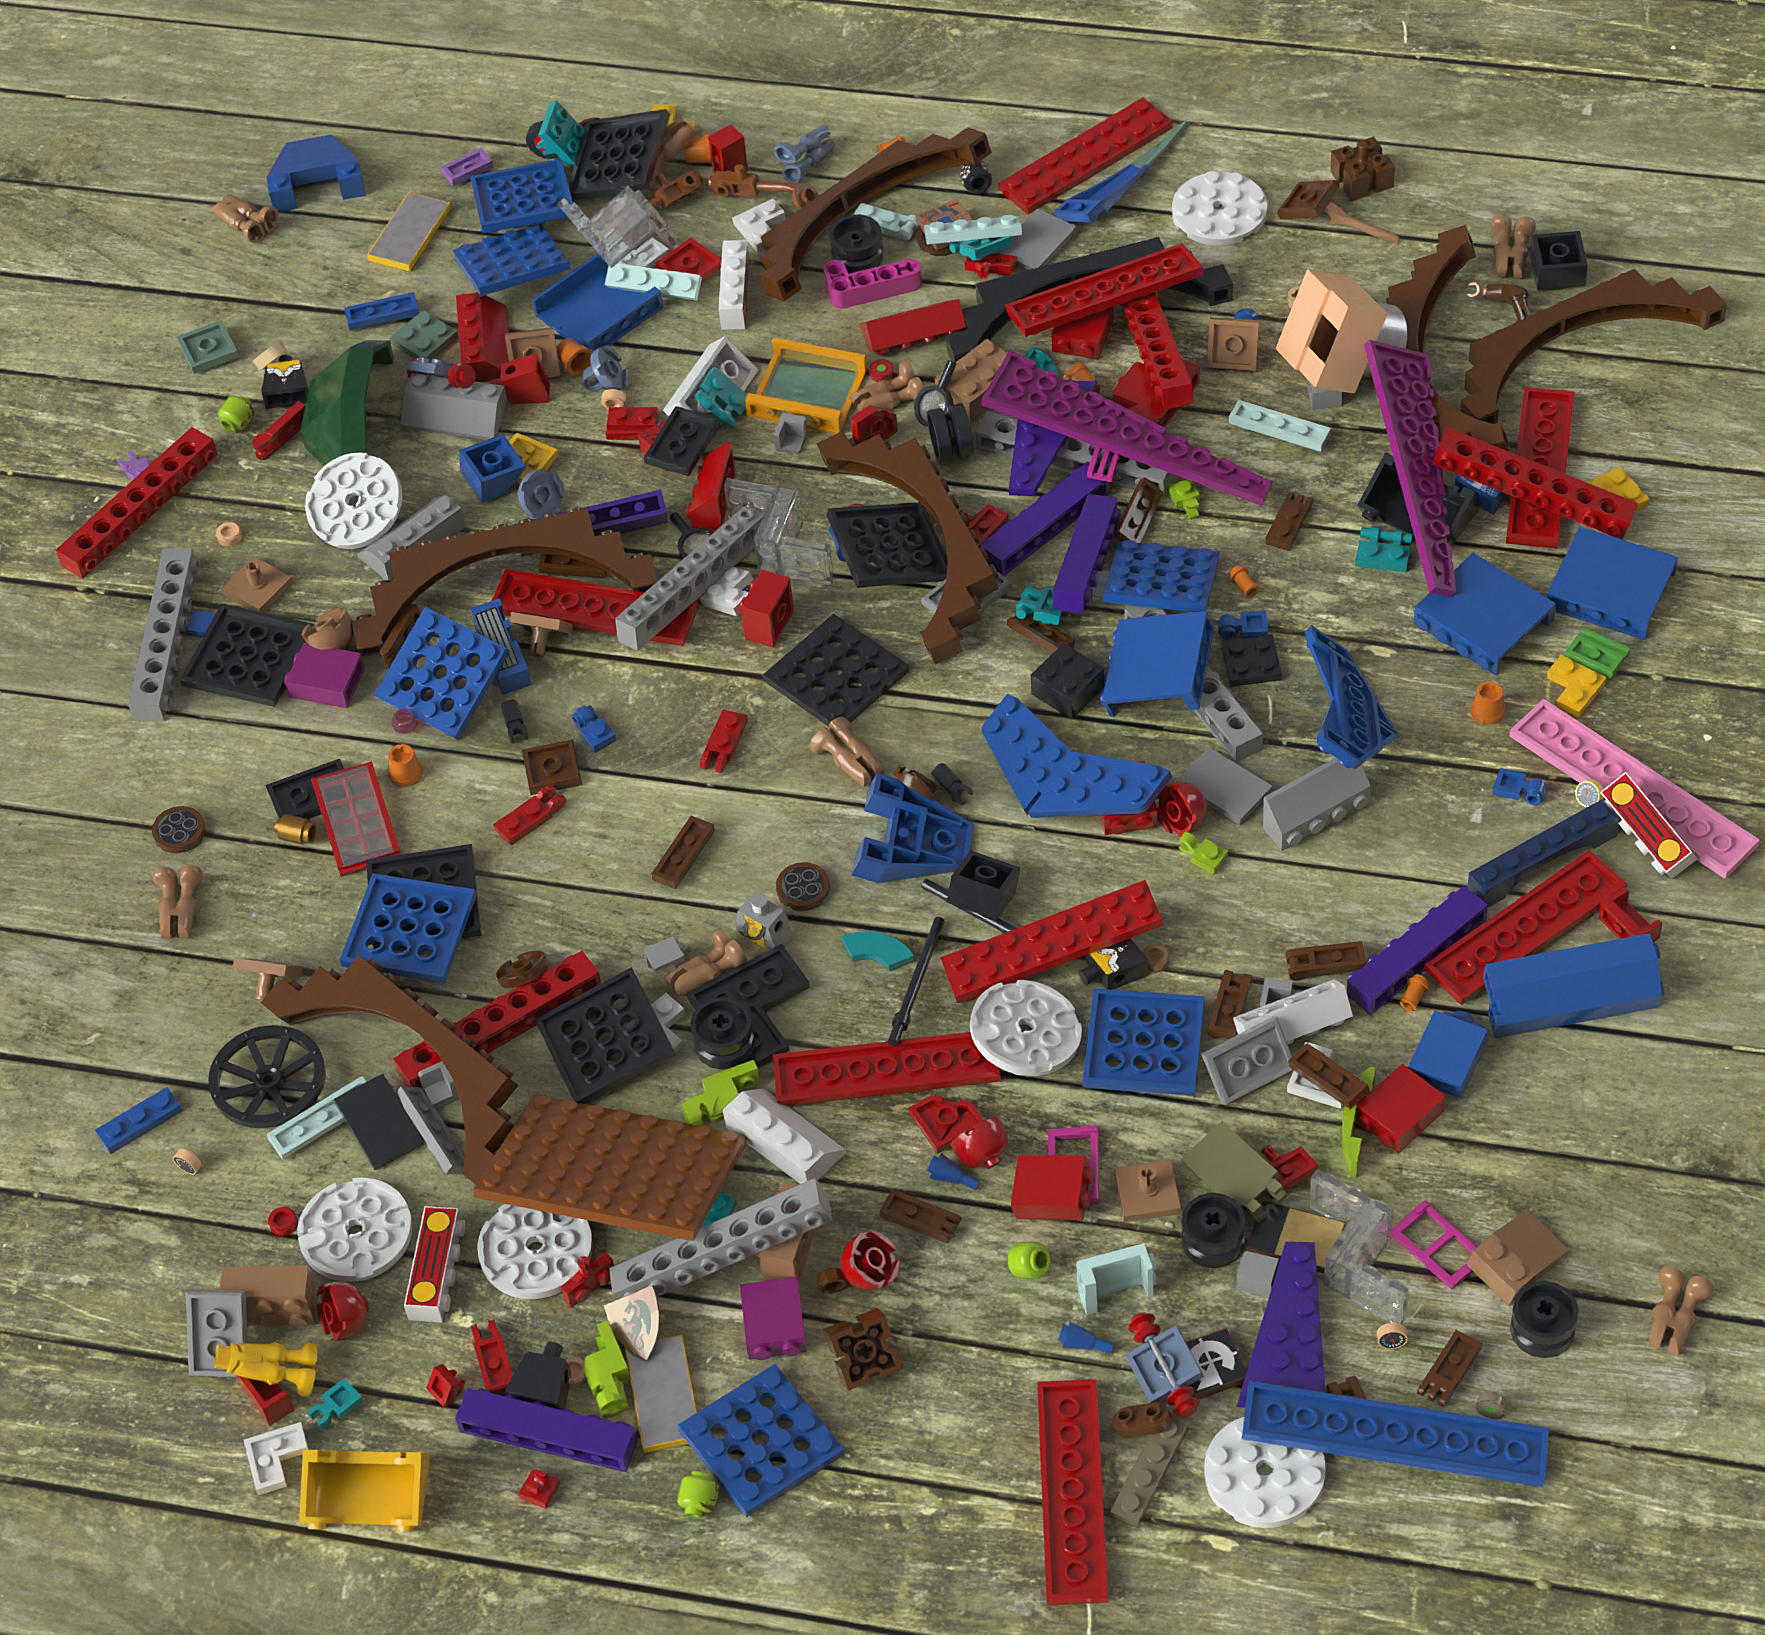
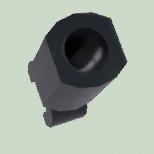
M515 699L502 702L501 710L508 729L510 742L515 743L514 736L519 733L523 734L524 739L527 740L529 737L528 731L524 725L518 702Z
M945 763L938 764L931 772V775L951 794V798L955 803L965 804L960 797L963 791L970 795L973 794V790L969 786L962 784V781Z

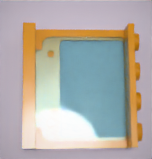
M773 337V356L756 394L748 393L745 399L747 417L779 423L782 413L806 417L808 429L834 434L841 432L853 406L850 397L859 391L867 373L866 355Z

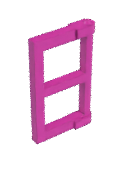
M1086 1125L1074 1128L1048 1129V1155H1056V1140L1091 1137V1160H1087L1089 1167H1093L1094 1172L1091 1192H1089L1090 1204H1098L1100 1202L1099 1127L1096 1125Z
M1426 1200L1421 1202L1410 1214L1389 1230V1235L1451 1290L1473 1272L1465 1264L1450 1276L1431 1259L1434 1254L1453 1238L1471 1253L1477 1246L1437 1212ZM1428 1214L1447 1232L1426 1250L1422 1251L1403 1233L1421 1217Z

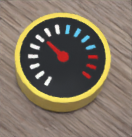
M1589 779L1583 781L1576 787V799L1582 806L1589 807L1601 799L1603 800V795L1600 793L1603 787L1596 780Z

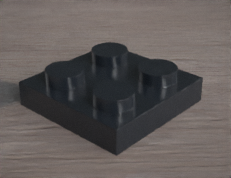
M1273 634L1221 641L1230 687L1282 680V672Z

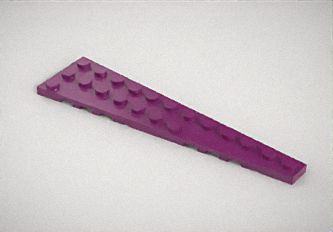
M1369 340L1364 347L1428 590L1432 594L1451 597L1456 592L1451 559V546L1447 543V537L1450 535L1449 526L1445 525L1444 518L1447 515V507L1443 506L1442 500L1445 496L1443 470L1441 467L1431 464L1439 446L1438 428L1434 425L1433 420L1436 417V408L1432 407L1431 399L1434 398V390L1430 388L1429 381L1432 379L1430 355Z
M1009 350L982 398V406L1263 506L1271 490V481L1244 467L1236 465L1226 458L1218 459L1212 456L1210 450L1202 446L1199 449L1189 444L1188 439L1182 436L1177 438L1167 433V429L1111 400L1105 399L1093 391L1086 392L1078 387L1079 384L1072 380L1066 382L1058 378L1057 373L1050 369L1047 372L1036 366V362L1012 350Z

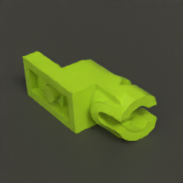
M751 1060L703 1078L704 1094L699 1093L680 1103L686 1123L704 1126V1118L710 1120L711 1123L715 1122L716 1119L724 1117L723 1109L739 1095V1091L749 1090L755 1085L760 1084L755 1061Z
M607 1320L597 1324L599 1336L595 1337L599 1351L587 1356L584 1364L585 1377L604 1418L618 1415L628 1407L624 1384L631 1382L628 1367Z

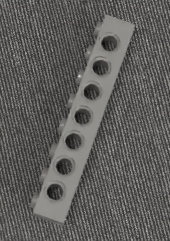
M986 411L976 430L977 449L1013 458L1018 419ZM1068 437L1063 448L1059 449L1056 460L1053 464L1051 463L1049 468L1072 474L1076 468H1080L1086 462H1091L1096 446ZM1102 449V450H1101V453H1100V456H1099V459H1098V462H1097V465H1096V468H1098V469H1099V466H1100V463H1101V460H1102V457H1103V454H1104L1105 449ZM1110 452L1104 470V473L1106 475L1108 474V470L1114 455L1113 452ZM1120 455L1112 482L1109 483L1135 490L1139 480L1146 477L1163 491L1162 497H1164L1168 489L1167 485L1171 483L1174 474Z
M745 506L615 618L618 641L636 651L640 650L707 591L709 587L723 577L726 571L734 567L766 539L764 515Z
M192 548L162 549L128 705L134 721H164L166 711L170 710V692L174 691L175 688L174 673L179 669L178 654L179 651L183 650L182 635L183 632H186L187 612L191 611L190 597L191 593L195 592V573H199L200 568L199 560L195 558Z
M1135 605L1125 608V619L1167 615L1166 610L1161 608ZM1207 665L1200 708L1193 711L1233 761L1237 763L1262 750L1264 732L1259 724H1255L1251 720L1247 709L1238 704L1232 690L1226 689L1222 684L1219 674L1216 671H1212Z
M814 1178L700 1228L694 1241L677 1238L609 1268L612 1294L619 1300L654 1285L658 1297L832 1221L828 1194Z

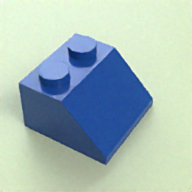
M504 434L459 450L460 472L482 503L504 495L526 469L525 464Z

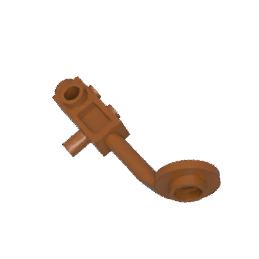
M742 164L734 167L735 172L729 170L725 172L715 171L714 175H711L708 180L709 189L714 190L715 195L757 197L760 190L792 192V199L798 210L819 196L816 189L806 182L796 184L759 181L756 173H745Z
M690 170L671 182L667 180L663 172L658 174L655 179L661 187L653 194L655 198L635 208L625 218L620 227V240L633 248L638 238L636 219L660 205L665 210L672 205L679 204L687 196H693L703 185V178L699 172Z

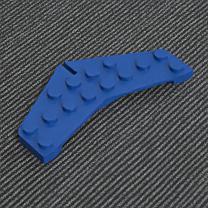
M1311 625L1305 631L1306 646L1313 655L1331 699L1330 706L1317 735V745L1325 754H1332L1338 758L1340 763L1346 768L1357 769L1391 744L1398 737L1396 735L1398 732L1348 650Z
M1008 693L982 726V733L1026 815L1029 814L1031 818L1142 813L1151 806L1173 777L1169 770L1157 765L1072 752L1018 698Z

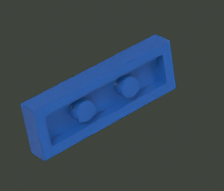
M414 292L344 308L350 331L419 314Z
M166 1087L95 1129V1132L108 1152L112 1154L183 1110L172 1092Z

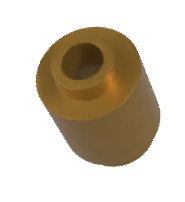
M284 814L276 821L275 833H277L280 840L301 845L311 844L316 835V824L312 823L310 819Z

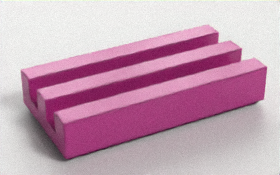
M1096 446L1087 471V478L1112 482L1120 455L1114 453L1108 474L1105 475L1103 473L1111 452L1105 450L1098 472L1094 473L1102 448Z

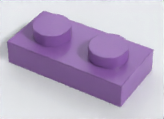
M482 148L441 166L442 174L453 187L470 179V176L478 175L494 168L493 161Z

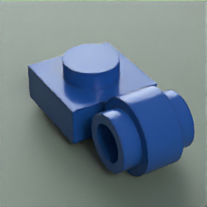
M1267 611L1240 612V619L1235 618L1231 614H1225L1220 617L1217 623L1218 633L1225 640L1234 639L1239 631H1241L1242 638L1268 635Z
M584 705L575 710V713L572 714V719L578 728L584 727L580 729L581 737L595 753L617 741L616 734L603 718L594 722L598 718L594 708L591 705L587 707Z
M1503 768L1499 769L1493 786V795L1519 800L1521 794H1524L1525 800L1531 805H1538L1543 802L1548 791L1543 780L1534 778L1531 781H1526L1525 773Z

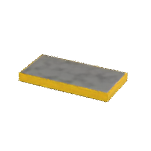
M408 192L368 252V261L411 271L451 210L450 202Z
M677 1335L658 1339L648 1360L632 1353L625 1347L643 1452L648 1453L687 1445L688 1442L678 1431V1424L696 1414L697 1411L683 1336Z

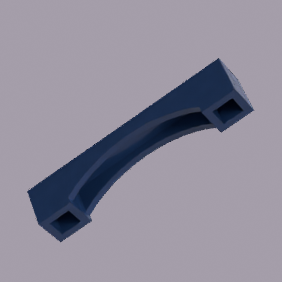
M1601 799L1469 872L1467 888L1490 907L1505 899L1506 894L1519 882L1553 859L1583 847L1592 846L1595 849L1615 838L1618 816Z

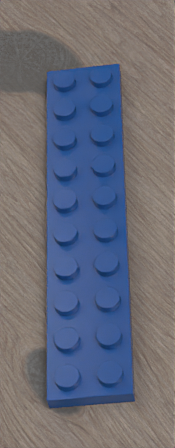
M1249 1381L1241 1439L1543 1487L1546 1476L1549 1428Z

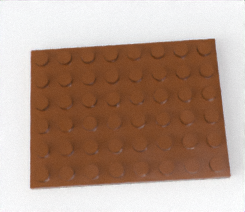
M534 1094L475 1185L474 1198L694 1241L746 1147L747 1138L745 1135L734 1131H723L707 1126L682 1123L677 1120L671 1121L656 1118L651 1115L645 1116L629 1113L625 1110L603 1108L599 1105L577 1104L573 1100L551 1098L547 1095Z

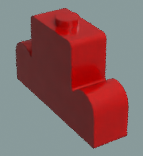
M1182 359L1192 382V390L1194 391L1200 383V366ZM1135 362L1124 377L1121 376L1118 379L1116 387L1112 391L1113 402L1164 428L1181 408L1180 406L1164 410L1161 400H1156L1154 387H1151L1149 373H1146L1144 364L1141 362Z

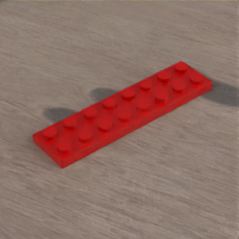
M1142 97L998 183V190L1029 215L1037 208L1039 209L1173 128V121Z
M1181 243L1006 304V311L1025 337L1036 335L1047 329L1059 327L1067 322L1078 320L1087 315L1102 312L1107 308L1147 296L1150 293L1193 280L1204 275L1203 266L1186 246Z
M1524 387L1516 455L1566 474L1575 391ZM1511 496L1506 543L1557 548L1561 515Z
M505 569L491 601L500 598L504 616H511V612L558 619L573 624L574 628L617 635L615 618L645 592ZM694 601L650 641L684 647L698 611V602Z
M1588 850L1425 963L1424 971L1462 1006L1486 989L1483 979L1485 964L1535 955L1598 911L1602 901L1622 888H1627V883Z
M1143 880L940 958L958 1004L981 995L988 988L1002 982L1003 985L1014 983L1017 980H1022L1164 926V923L1146 880Z
M971 1032L900 1040L898 1046H892L886 1041L773 1054L777 1103L785 1106L1001 1082L999 1067L988 1061L981 1054L972 1039Z
M1096 1379L1037 1382L1047 1605L1108 1603Z

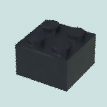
M1580 231L1531 235L1529 256L1537 290L1586 286L1588 264Z
M1065 643L1030 675L1031 695L1070 719H1073L1105 688L1104 667Z
M970 850L951 876L946 903L997 921L1015 895L1021 868Z

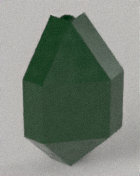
M365 340L348 348L310 381L300 432L305 448L322 465L325 466L332 460L346 454L366 453V395L372 364H393L394 355L390 340Z

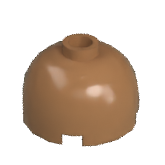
M336 608L316 618L318 622L311 628L310 624H308L302 631V637L305 642L320 650L334 648L347 650V645L354 636L352 619L345 608L343 611L340 608Z

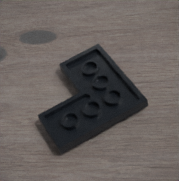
M780 944L747 961L743 965L724 973L713 981H709L688 992L687 998L695 1010L702 1003L719 997L733 998L743 1003L750 1012L755 1040L753 1052L744 1063L754 1060L757 1068L772 1061L773 1054L790 1051L788 1043L765 1011L810 988L808 979L790 954Z

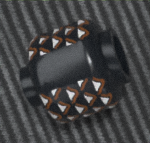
M980 161L976 165L967 164L962 166L960 178L968 192L981 194L990 188L992 175L984 161Z

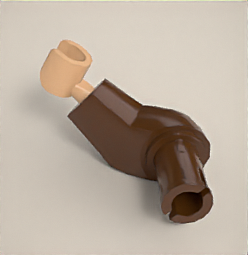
M1474 282L1468 284L1470 287H1477L1475 294H1467L1471 298L1479 299L1486 295V300L1509 303L1513 305L1517 321L1531 316L1527 303L1529 293L1525 288L1511 284H1487V288H1483Z

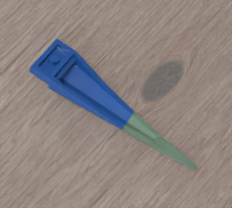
M1188 121L1182 122L1158 144L1117 173L1089 189L1068 198L1054 212L1055 217L1068 222L1090 223L1105 214L1189 126Z

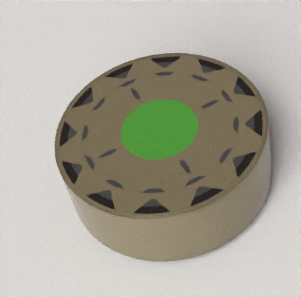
M1489 1391L1481 1393L1476 1403L1477 1411L1491 1419L1504 1417L1508 1406L1503 1396Z

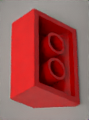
M726 442L706 455L703 465L698 467V484L693 486V502L689 503L687 508V518H691L692 529L704 527L716 531L724 524L736 479L732 442Z

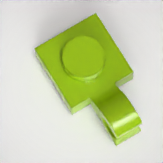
M1186 479L1167 485L1168 494L1176 509L1184 507L1189 519L1198 517L1199 513L1196 508L1199 507L1200 494L1193 481Z
M1185 832L1179 839L1182 842L1179 850L1192 855L1191 863L1212 875L1216 873L1228 857V850L1206 838L1202 843H1199L1192 834Z

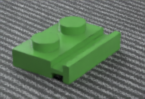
M1583 627L1581 633L1576 636L1565 651V657L1612 679L1624 663V659L1629 656L1630 648Z

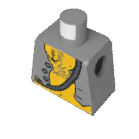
M752 894L739 908L736 921L737 934L767 951L780 944L785 948L793 939L785 911L770 902L765 895Z

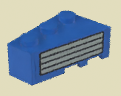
M499 598L473 607L471 612L476 633L510 650L492 682L493 686H498L502 695L530 686L531 681L519 645L514 640L510 631L511 625L509 620H505L503 605Z

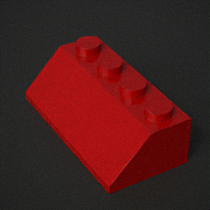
M478 292L456 295L461 364H468L476 372L474 382L490 381V379L500 378L501 365L509 362L505 334L509 333L507 306L487 295L480 296Z
M959 299L948 300L859 323L869 351H876L877 355L891 352L890 347L899 345L900 349L914 346L913 341L923 339V343L937 340V335L946 333L948 335L960 332V329L966 328Z

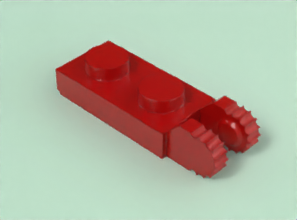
M298 401L275 423L271 424L265 433H259L255 436L256 438L252 440L253 448L257 449L255 450V455L258 460L269 458V456L279 450L301 430L305 404Z
M722 710L701 756V769L707 770L712 758L715 757L718 758L715 763V771L723 773L728 761H731L747 725L748 718L746 714Z
M550 784L542 788L537 796H533L494 823V830L510 845H513L552 818L553 814L564 807L567 799L561 794L554 798L556 788Z
M493 1319L488 1321V1328L492 1335L491 1338L481 1340L482 1335L477 1324L471 1326L475 1341L473 1345L485 1388L498 1395L505 1393L513 1375L502 1336L498 1334L496 1323Z

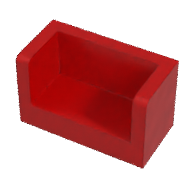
M729 125L708 136L714 173L715 171L725 172L727 170L735 172L734 167L739 164L744 166L745 173L748 172L745 139L733 125Z
M1626 887L1600 903L1598 919L1619 939L1648 933L1651 935L1652 942L1660 939L1663 923L1658 919L1649 924L1628 903L1629 890Z
M236 1375L240 1386L269 1426L294 1411L288 1393L285 1390L282 1391L278 1384L269 1385L264 1381Z

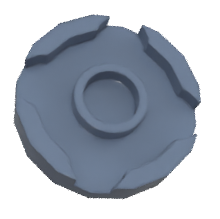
M604 346L597 348L591 353V366L583 372V386L585 389L597 391L605 387L607 390L616 389L622 391L629 386L627 368L622 369L619 363L622 358L614 349ZM597 377L598 381H589L588 378Z
M537 469L529 472L522 479L517 494L523 511L531 518L537 519L549 513L560 512L562 498H565V489L563 482L557 474Z

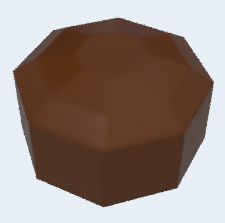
M839 1268L825 1269L817 1276L820 1290L824 1293L839 1292L847 1285L844 1274Z

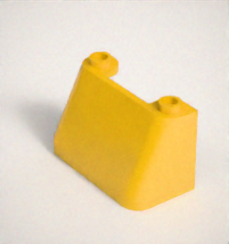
M303 1450L299 1523H308V1529H326L327 1523L397 1525V1531L415 1532V1526H421L430 1453Z

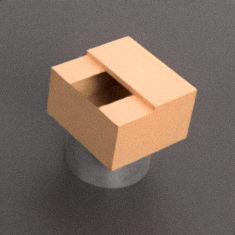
M1307 269L1276 350L1295 370H1299L1314 387L1355 393L1362 376L1372 377L1364 345L1369 340L1406 348L1407 326L1405 317L1398 307L1376 302L1351 276Z

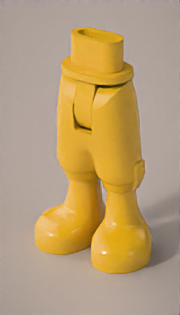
M277 1342L271 1344L231 1343L230 1346L217 1345L214 1368L226 1369L228 1374L232 1373L241 1377L264 1381L269 1385L278 1384L282 1380L296 1384L297 1393L300 1396L309 1397L316 1370L310 1368H313L317 1362V1345L308 1342L302 1348L296 1350H286L285 1346ZM291 1362L300 1364L301 1367L305 1368H287L279 1365V1363Z

